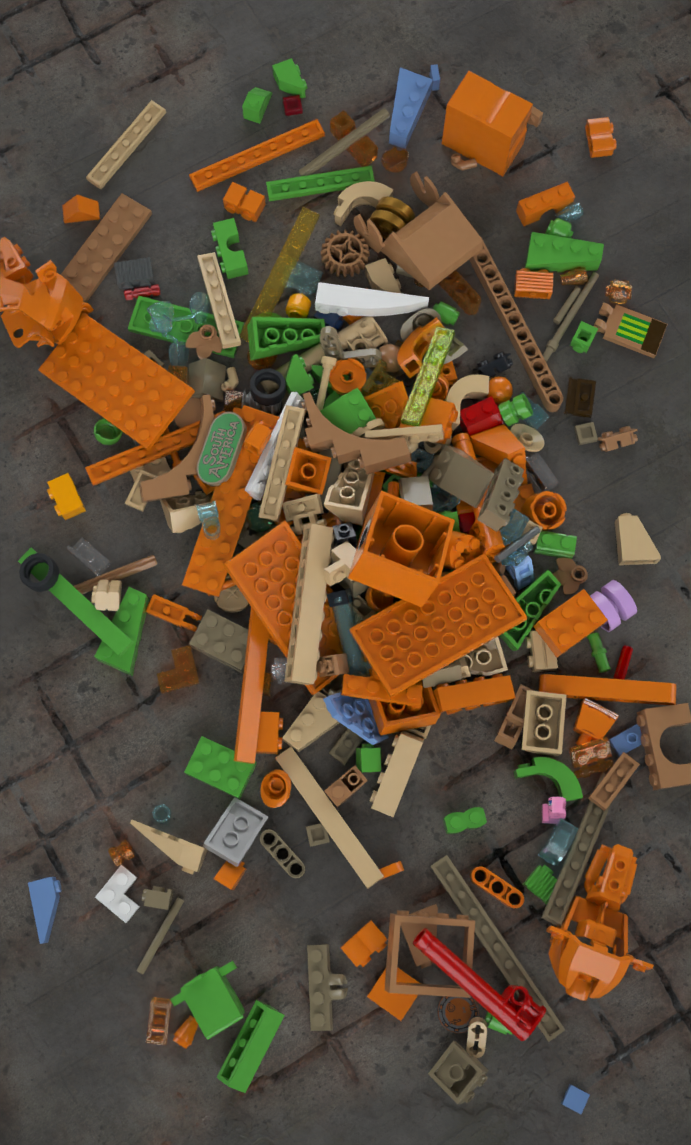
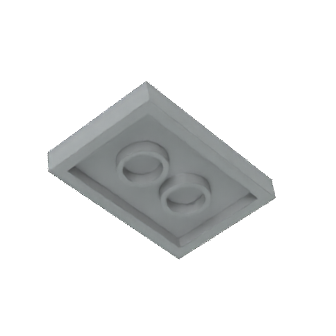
M234 797L205 840L203 847L238 867L269 817Z

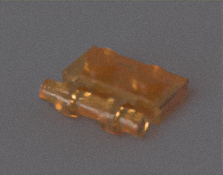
M607 737L569 748L573 767H580L579 770L574 771L576 778L590 777V774L599 771L601 773L605 772L614 765L611 759L604 760L612 756ZM597 761V764L588 766V764Z

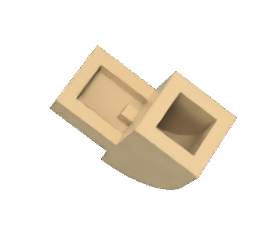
M348 541L331 550L333 564L325 568V580L329 586L342 581L345 577L348 578L356 549Z

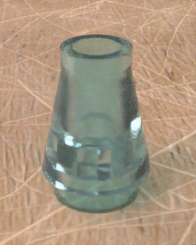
M572 202L555 214V217L568 222L580 219L584 214L579 202Z

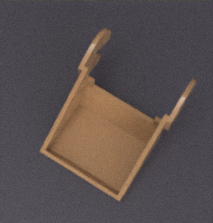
M416 171L411 174V186L417 197L429 207L396 233L393 231L384 243L379 230L370 219L367 220L366 226L361 215L358 214L354 217V225L357 233L361 235V239L365 238L368 246L377 253L382 252L430 290L482 250L483 240L450 196L445 192L439 198L433 182L426 176L424 177L423 185Z

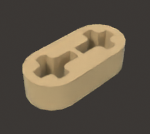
M474 1017L470 1020L468 1026L466 1051L470 1056L480 1058L485 1052L487 1022L481 1017ZM476 1025H480L479 1034H475ZM474 1041H478L477 1050H473Z

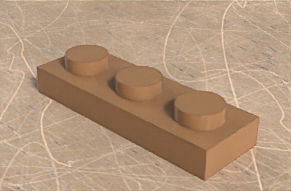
M623 752L588 799L605 811L640 764Z

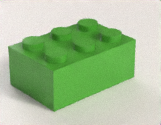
M201 736L184 773L240 799L257 762L249 764L234 761L235 751Z

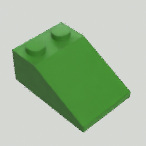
M358 388L341 396L320 411L334 426L349 434H352L359 427L367 426L368 422L376 419Z

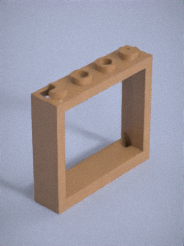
M397 910V914L390 913L385 991L398 994L470 998V995L460 986L396 982L401 922L465 926L463 962L472 969L475 921L469 919V915L457 914L456 918H450L449 914L437 913V917L429 916V912L417 911V915H409V911Z

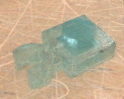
M528 541L501 561L502 565L518 566L528 556L527 553L533 549L531 542Z

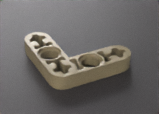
M326 326L320 330V342L325 356L336 358L337 361L358 358L364 368L376 367L381 364L382 353L380 350L370 348L344 352L335 328ZM330 347H335V348H337L338 350H336V351H331V350H329L328 348H330Z

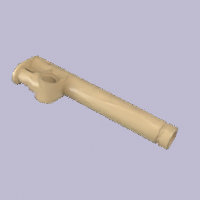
M364 316L337 332L343 350L355 351L358 348L370 349L377 348L382 344H388L384 332L372 316ZM321 343L298 357L303 358L306 365L304 369L307 373L312 370V365L318 366L321 364L322 356H325ZM330 347V348H328V349L331 350V351H336V350H338V349L335 348V347ZM289 362L275 369L278 372H280L284 378L287 372ZM266 380L261 382L267 394H272L275 390L279 389V385L274 381Z

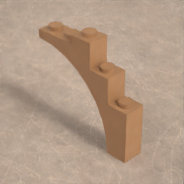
M310 392L303 394L304 402H301L302 408L309 415V418H306L308 428L305 429L307 436L303 437L306 448L310 447L311 452L317 453L331 449L333 458H337L339 464L358 459L360 468L365 469L366 475L411 462L405 437L390 440H373L346 433L334 426L322 415L315 405Z
M203 395L200 398V427L188 455L169 472L157 478L139 483L142 503L189 495L192 487L190 479L187 480V477L198 475L197 463L210 426L215 419L213 413L215 411L214 399H211L210 395Z

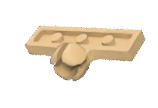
M442 424L365 431V438L390 440L405 437L411 454L416 451L418 443L421 441L437 442L443 440L444 431Z

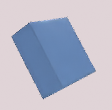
M438 64L431 65L429 76L430 79H433L432 91L439 90L440 76Z
M569 1084L561 1104L582 1114L590 1094Z

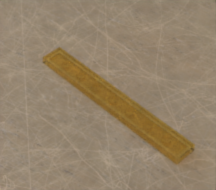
M305 207L302 208L239 335L241 339L249 342L247 326L252 317H271L320 214Z

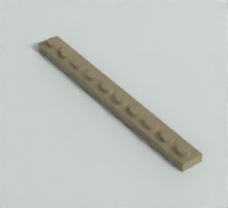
M446 855L431 865V869L462 915H469V919L475 921L476 936L509 985L525 987L536 1004L546 1007V1013L537 1025L546 1040L550 1042L565 1031L450 858ZM516 990L515 994L519 997V992Z

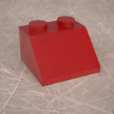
M492 396L460 411L459 425L463 433H467L469 436L504 424L501 413Z

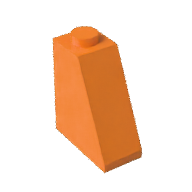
M505 424L470 436L475 454L497 464H500L505 458L516 465L526 463L525 447Z

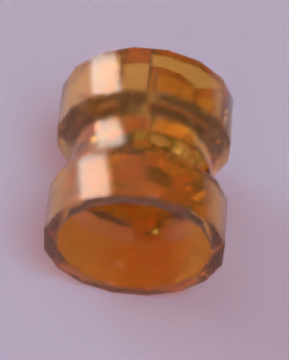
M127 839L121 841L117 847L112 846L108 849L110 857L117 867L122 865L126 859L131 860L135 857L134 851Z

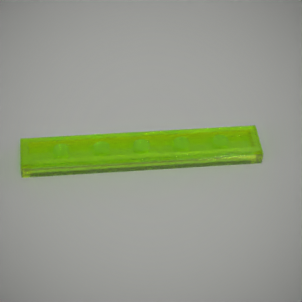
M436 327L401 417L402 424L411 426L421 425L455 336V330Z

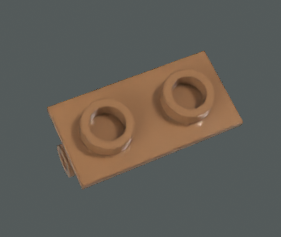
M625 426L619 428V432L616 433L612 431L602 433V437H598V440L602 441V444H600L601 451L608 452L618 449L617 441H620L621 447L635 444L638 438L633 432L637 431V429Z

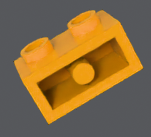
M69 473L47 482L49 485L47 492L51 500L55 499L57 503L54 508L58 516L62 515L67 520L86 512Z

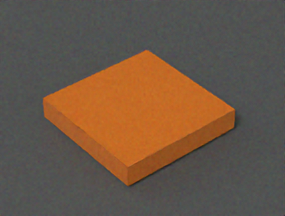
M397 967L396 982L419 983ZM385 968L367 997L402 1021L418 995L389 993L385 991Z

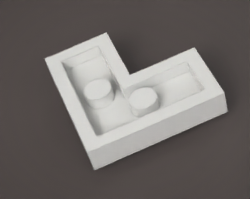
M121 865L95 898L127 923L140 906L125 895L137 877Z

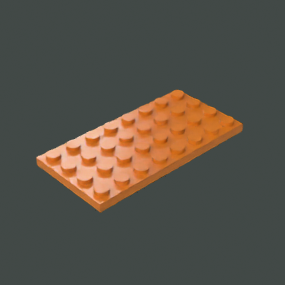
M84 312L79 317L74 329L66 340L56 346L38 369L40 373L148 451L195 392L192 387Z
M285 520L223 564V566L287 658L302 544ZM326 584L327 594L333 592L328 584ZM327 598L323 608L325 617L321 624L322 639L319 642L318 648L320 657L346 653L348 667H350L363 655L349 632V629L356 624L343 605L330 607ZM317 671V679L314 681V684L305 686L311 695H315L339 675L320 677Z
M484 553L441 577L438 586L423 607L400 600L349 629V632L391 698L526 621L528 617Z

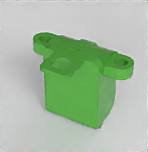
M234 961L221 968L216 966L196 976L180 988L181 993L170 999L174 1007L186 1001L207 1039L212 1038L244 1018V1008L226 978L228 973L237 968Z

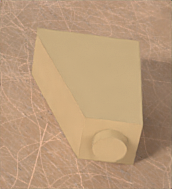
M630 513L618 516L615 520L619 565L657 564L661 560V556L639 517L631 516Z

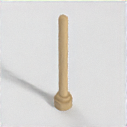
M322 356L321 359L323 373L316 403L320 411L324 406L330 372L336 366L337 361L336 358Z

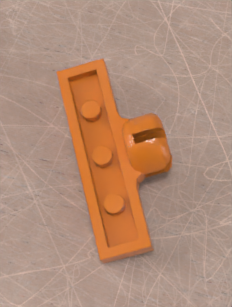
M372 669L371 677L344 674L341 695L420 707L423 686L414 684L390 698Z

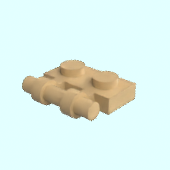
M320 494L283 503L286 522H294V526L290 527L294 534H303L304 526L311 523L327 526L325 519L318 520L317 517L318 514L324 513ZM309 517L310 522L303 524L302 518Z

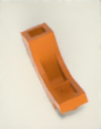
M437 317L423 328L419 326L403 342L398 351V364L409 378L425 368L422 358L426 351L448 334V331Z

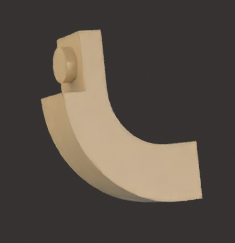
M371 181L359 182L349 186L338 196V206L334 211L335 224L342 226L350 212L358 206L370 205L376 208L382 197H393L394 189Z
M465 376L449 389L443 401L454 403L458 411L457 420L453 422L451 427L453 431L460 424L461 401L467 398L483 400L489 394V376Z

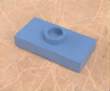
M638 724L609 739L618 757L623 752L627 753L641 745V730Z

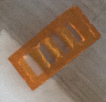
M152 998L146 1043L167 1045L172 1009L170 999ZM154 1015H162L166 1017L165 1019L155 1018ZM153 1024H162V1025H165V1026H164V1027H155V1026H153ZM152 1032L164 1033V1035L154 1036Z

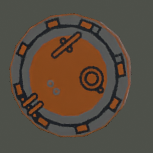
M443 996L437 1008L441 1024L448 1031L454 1033L468 1031L470 1020L479 1016L478 1005L471 996L470 998Z

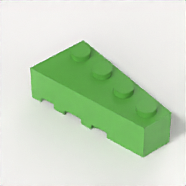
M532 232L525 268L531 271L545 269L557 271V273L565 272L566 270H574V272L598 270L602 260L604 244Z
M129 587L112 620L134 644L120 657L102 641L94 656L98 661L131 676L134 674L138 647L147 614L145 611L150 600L146 594Z

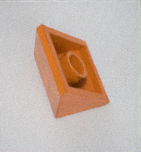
M294 447L285 485L299 493L322 495L332 458Z

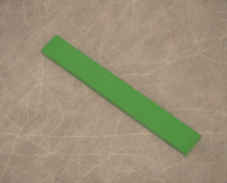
M31 547L18 562L22 564L27 557L37 552ZM45 562L37 564L31 570V574L38 581H42L48 574V564ZM59 573L58 581L49 591L118 656L122 657L134 642L100 610H96L95 606Z

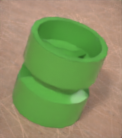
M523 393L514 397L512 402L508 400L499 404V411L507 426L518 423L520 418L524 420L533 415L532 407Z

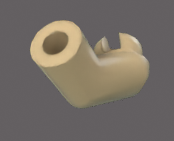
M235 367L226 369L229 379L221 384V389L225 393L233 392L239 384Z

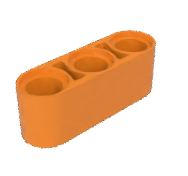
M476 867L471 871V882L507 907L519 908L523 905V894L488 869ZM477 870H481L485 874L482 882H478L475 879V872ZM494 882H499L502 886V890L498 894L492 890ZM512 893L517 894L519 897L516 905H512L509 902V896Z

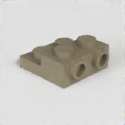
M453 1041L428 1074L457 1104H462L464 1102L469 1103L474 1098V1089L477 1085L481 1087L487 1081L488 1077L486 1074L489 1070L475 1056H470L456 1041Z

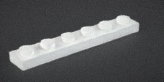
M291 392L280 418L271 433L272 436L263 450L245 488V491L255 500H261L265 492L286 405L302 408L301 402H304V399L297 392Z

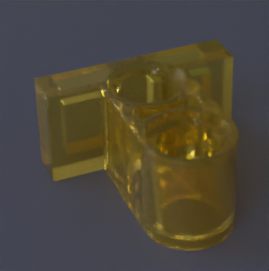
M380 360L361 389L363 397L400 382L386 374V362ZM381 381L382 384H376L375 382Z

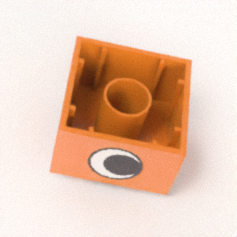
M381 491L366 516L348 578L423 607L440 582L455 520Z

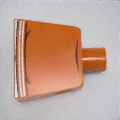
M584 698L580 703L573 731L580 734L576 744L587 749L591 740L596 743L600 742L619 715Z

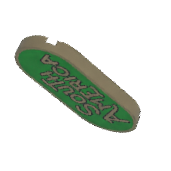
M225 412L218 415L213 420L197 463V474L207 485H221L220 483L226 482L234 471L247 433L246 424L242 417L234 412Z

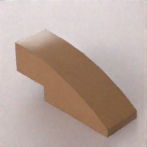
M520 684L515 694L516 698L513 699L494 740L510 749H513L524 725L526 691H534Z

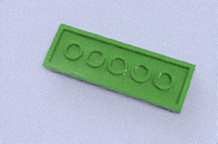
M138 296L128 326L129 332L186 346L189 335L193 332H198L203 325L209 324L214 326L219 337L213 314ZM235 320L241 338L244 322ZM211 332L205 333L206 337L211 335ZM238 346L222 348L221 353L214 351L212 353L234 358Z

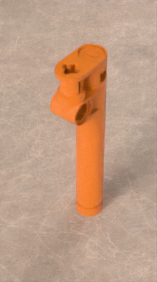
M460 433L455 435L451 440L453 447L461 449L477 461L469 434ZM486 489L477 508L472 506L476 520L469 531V535L480 540L481 555L485 553L493 564L496 562L494 556L504 550L505 545L500 529L496 532L477 520L487 494Z

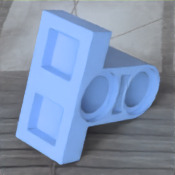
M518 548L509 555L506 570L514 579V585L519 591L530 585L535 579L531 558L528 555L525 556L520 548Z

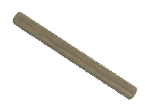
M383 108L312 160L299 170V174L301 176L312 175L390 117L387 109Z

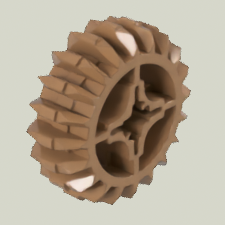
M346 229L344 233L338 230L337 235L331 233L330 238H326L325 243L322 244L321 256L325 268L330 269L331 274L336 272L337 277L340 274H343L344 278L347 277V274L353 277L354 272L359 275L360 269H365V264L369 262L368 257L370 256L369 246L365 244V238L360 239L361 235H354L353 230L350 234L347 233ZM351 245L354 246L359 251V253H357L356 250L352 249ZM331 255L339 259V262L335 261Z

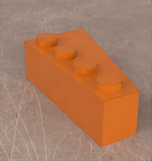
M500 673L492 675L491 679L478 677L473 679L474 682L467 683V680H460L451 686L448 683L437 685V688L433 690V694L440 714L446 711L447 715L462 711V708L468 711L481 707L480 705L487 707L515 699L510 675L503 676Z

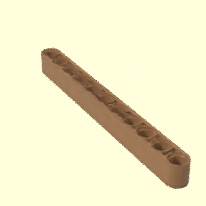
M483 241V249L471 257L469 261L545 409L549 412H556L563 402V395ZM479 259H482V260H484L485 262L481 263V262H479L478 260H479ZM486 275H492L493 278H488ZM493 290H499L501 293H495ZM502 305H506V306H508L509 308H508V309H504V308H502ZM513 320L517 324H511L509 321ZM523 336L525 340H520L517 337ZM525 352H531L533 356H528ZM538 367L541 371L536 372L533 368ZM547 383L549 387L545 388L541 384ZM550 399H555L558 403L553 404L550 402Z

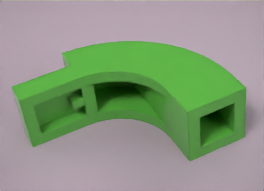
M535 757L531 759L532 766H530V763L518 765V769L514 770L515 779L533 775L548 777L555 783L559 797L565 798L566 802L583 798L582 790L575 774L560 761L547 757Z

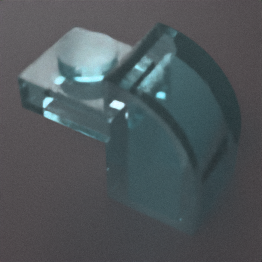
M561 818L553 828L538 856L556 866L564 858L579 828Z

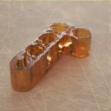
M456 270L448 275L452 278L451 280L444 278L438 283L466 314L475 315L478 313L481 304L480 295ZM414 278V283L418 287H425ZM457 289H461V290H463L464 292H463V293H459V292H457L456 290H457Z

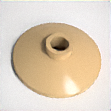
M515 424L511 427L510 431L525 447V450L530 452L542 450L545 444L544 439L536 429L525 424Z

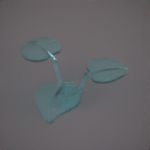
M196 292L191 297L189 307L192 314L188 316L172 318L174 309L168 301H160L147 308L152 317L150 321L151 331L162 333L163 337L174 341L169 347V359L175 374L180 373L185 367L189 358V349L186 348L184 341L178 342V339L167 333L172 330L173 321L194 318L197 324H201L207 319L209 300L206 293Z

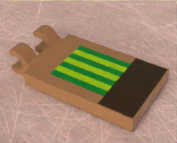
M603 303L599 314L608 317L607 322L605 323V321L597 318L594 327L598 328L597 332L604 334L603 339L655 358L668 324L617 304L615 308H612L609 304Z

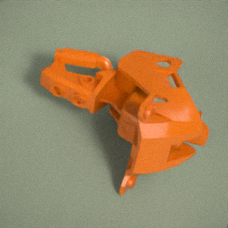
M3 237L0 240V312L4 311L1 318L14 346L20 348L29 340L39 341L37 343L38 347L44 344L54 347V343L61 344L70 335L82 313L84 312L88 315L94 309L89 303L83 302V297L69 281L56 272L57 267L51 260L35 270L39 278L31 281L34 277L28 268L31 264L25 256H21L23 254L22 249L18 244L14 245L6 237ZM23 329V335L20 338H15V331Z
M619 844L614 845L612 848L601 845L600 849H597L584 876L586 878L584 881V888L587 892L586 898L575 895L562 926H550L546 930V932L551 933L549 941L551 946L548 954L559 983L566 988L565 991L568 995L582 1001H586L588 996L590 998H600L609 993L620 983L629 964L633 965V969L640 972L651 970L654 966L650 963L634 959L632 955L628 954V916L619 912L621 904L631 893L637 868V857L633 856L632 849ZM607 860L603 876H600L599 874ZM571 920L578 922L575 935L567 931ZM578 938L591 939L590 944L592 946L582 943ZM613 948L612 954L608 953V950Z

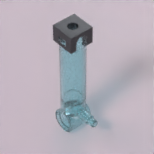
M351 588L330 592L327 594L329 606L333 608L342 652L347 654L348 674L355 675V673H359L362 677H370L368 669H372L368 661L365 662L361 649L349 632V629L356 625L351 603L353 602Z

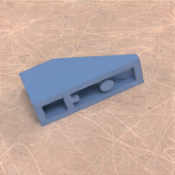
M48 877L28 883L40 944L48 943L60 899L59 892L62 891L60 881L56 880V877Z

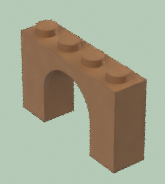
M688 703L649 708L637 712L636 721L641 730V744L645 749V763L649 767V782L653 786V790L691 785V763L674 764L665 758L660 748V737L666 728L684 726L691 723Z

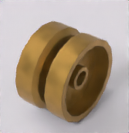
M387 196L379 200L370 220L379 230L381 237L387 239L393 231L396 233L415 218V214L401 200Z

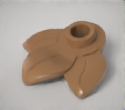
M207 324L203 325L198 332H193L189 335L186 341V348H196L197 355L201 360L209 358L213 351L221 353L222 344L217 336L215 327ZM211 332V335L206 337L205 333Z
M570 558L556 559L559 570L554 572L553 575L561 583L560 586H563V593L565 595L575 593L579 585L587 580V570L583 566L576 565ZM576 572L580 573L581 578H576L574 574Z

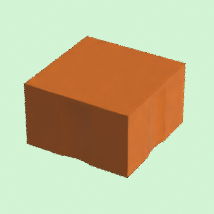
M468 71L447 104L442 145L469 159L475 158L478 164L504 176L524 144L527 132L526 125L530 119L533 104Z

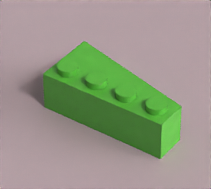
M252 317L247 326L250 360L316 346L321 343L320 330L325 327L324 319Z
M549 570L543 572L515 597L528 618L526 621L499 635L512 651L519 649L521 643L561 585Z

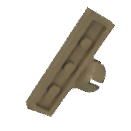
M329 944L307 945L311 1031L333 1030L332 1001L341 1000L347 996L348 988H338V985L347 984V979L343 974L331 973Z

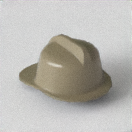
M431 308L416 311L402 324L400 329L402 340L405 341L419 326L423 328L436 317L441 322L439 313Z

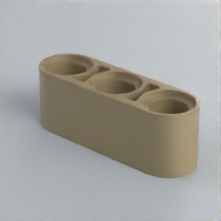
M270 829L263 831L260 835V842L289 876L295 879L301 878L306 870L303 862L275 831ZM269 833L275 836V841L271 845H267L264 842L265 835ZM282 848L288 851V857L285 860H280L277 857L278 851ZM297 863L302 866V872L299 875L291 873V866Z

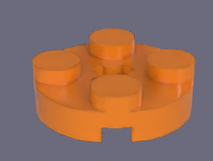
M352 358L338 360L336 366L330 372L329 383L332 389L340 395H345L356 388L361 391L366 384L364 366ZM351 374L352 380H344L343 375Z

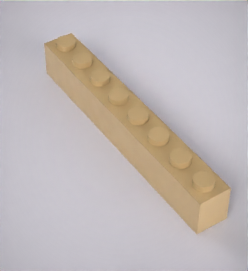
M313 523L304 526L284 682L311 685L317 679L316 664L320 657L318 648L319 642L322 639L321 624L325 617L323 608L327 599L325 568L331 562L332 554L330 551L331 545L334 542L332 527Z

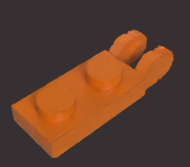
M153 594L145 611L150 615L196 632L197 627L185 622L186 616L196 621H201L202 619L201 615L189 611L188 608Z

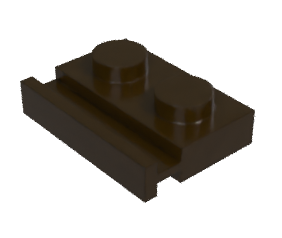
M569 377L564 414H573V416L587 418L592 417L596 381L580 378L572 379V377Z

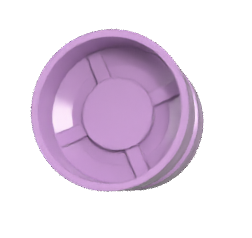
M611 580L601 588V593L596 591L590 595L608 619L601 626L607 632H611L621 624L620 619L626 621L637 613L634 600L627 590L615 580Z

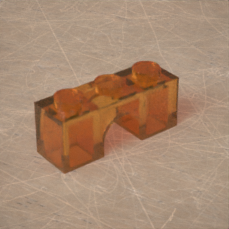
M344 110L330 120V132L338 141L356 129L354 120ZM367 135L346 149L362 167L368 166L378 157V147Z

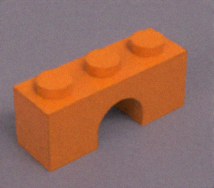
M567 181L520 200L516 213L523 226L539 221L540 217L548 210L554 209L555 213L571 208L575 195Z

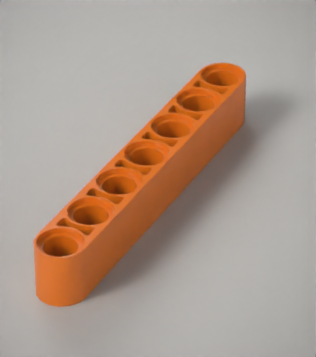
M552 674L539 675V692L565 694L566 698L676 705V684Z

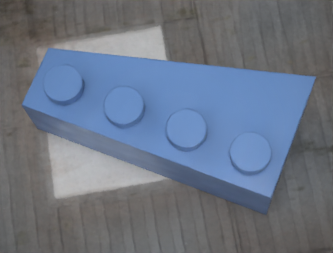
M400 68L389 144L406 149L430 96L433 79Z

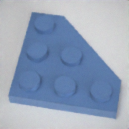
M341 692L323 699L332 718L370 744L374 745L389 738L387 734L380 736L369 699L343 696Z

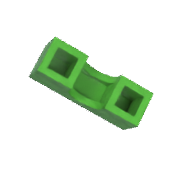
M234 218L213 223L214 230L211 231L213 241L218 243V246L215 247L217 256L222 257L223 262L220 263L222 274L226 273L227 279L247 275L248 267L243 250L231 251L228 249L232 244L240 242Z

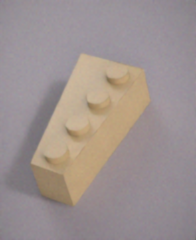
M402 731L400 736H395L392 746L395 747L393 754L388 753L384 763L388 767L385 773H380L377 781L380 787L378 792L373 791L370 802L373 803L372 809L394 817L424 738L407 731Z

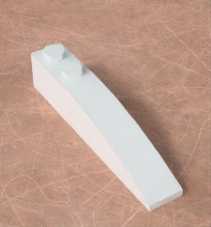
M319 282L315 309L320 313H337L340 316H388L428 308L429 297Z

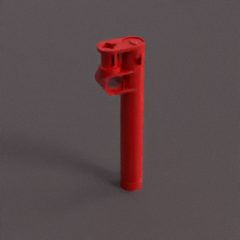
M427 928L421 930L415 937L413 945L421 950L426 957L520 1041H525L532 1034L544 1017L546 1007L536 1004L525 987L510 985L500 995L437 937L432 935ZM516 990L519 992V997L517 1000L514 999V993Z

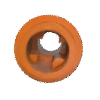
M190 1015L173 1034L175 1035L173 1041L185 1049L192 1044L198 1028V1023L194 1017Z

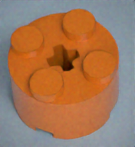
M550 491L531 495L521 507L523 519H528L543 527L542 531L559 527L564 522L565 512L567 511L564 499L559 494Z
M452 531L443 567L454 571L481 555L480 540L465 533Z

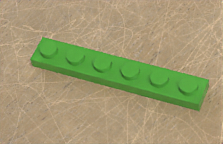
M372 166L269 181L266 182L270 202L345 190L353 184L366 181L375 182Z

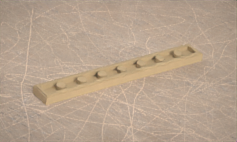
M289 747L278 755L275 759L288 774L294 786L367 889L384 878L381 871L294 749Z

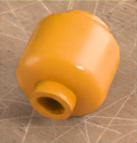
M301 293L291 295L285 308L286 314L289 318H307L311 308V301L306 295Z

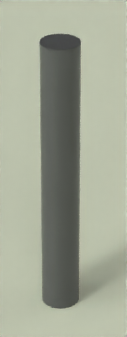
M535 526L494 556L496 562H501L541 532L540 528Z

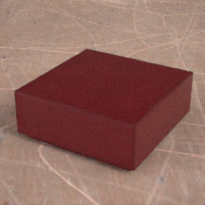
M300 95L282 97L285 116L303 114Z

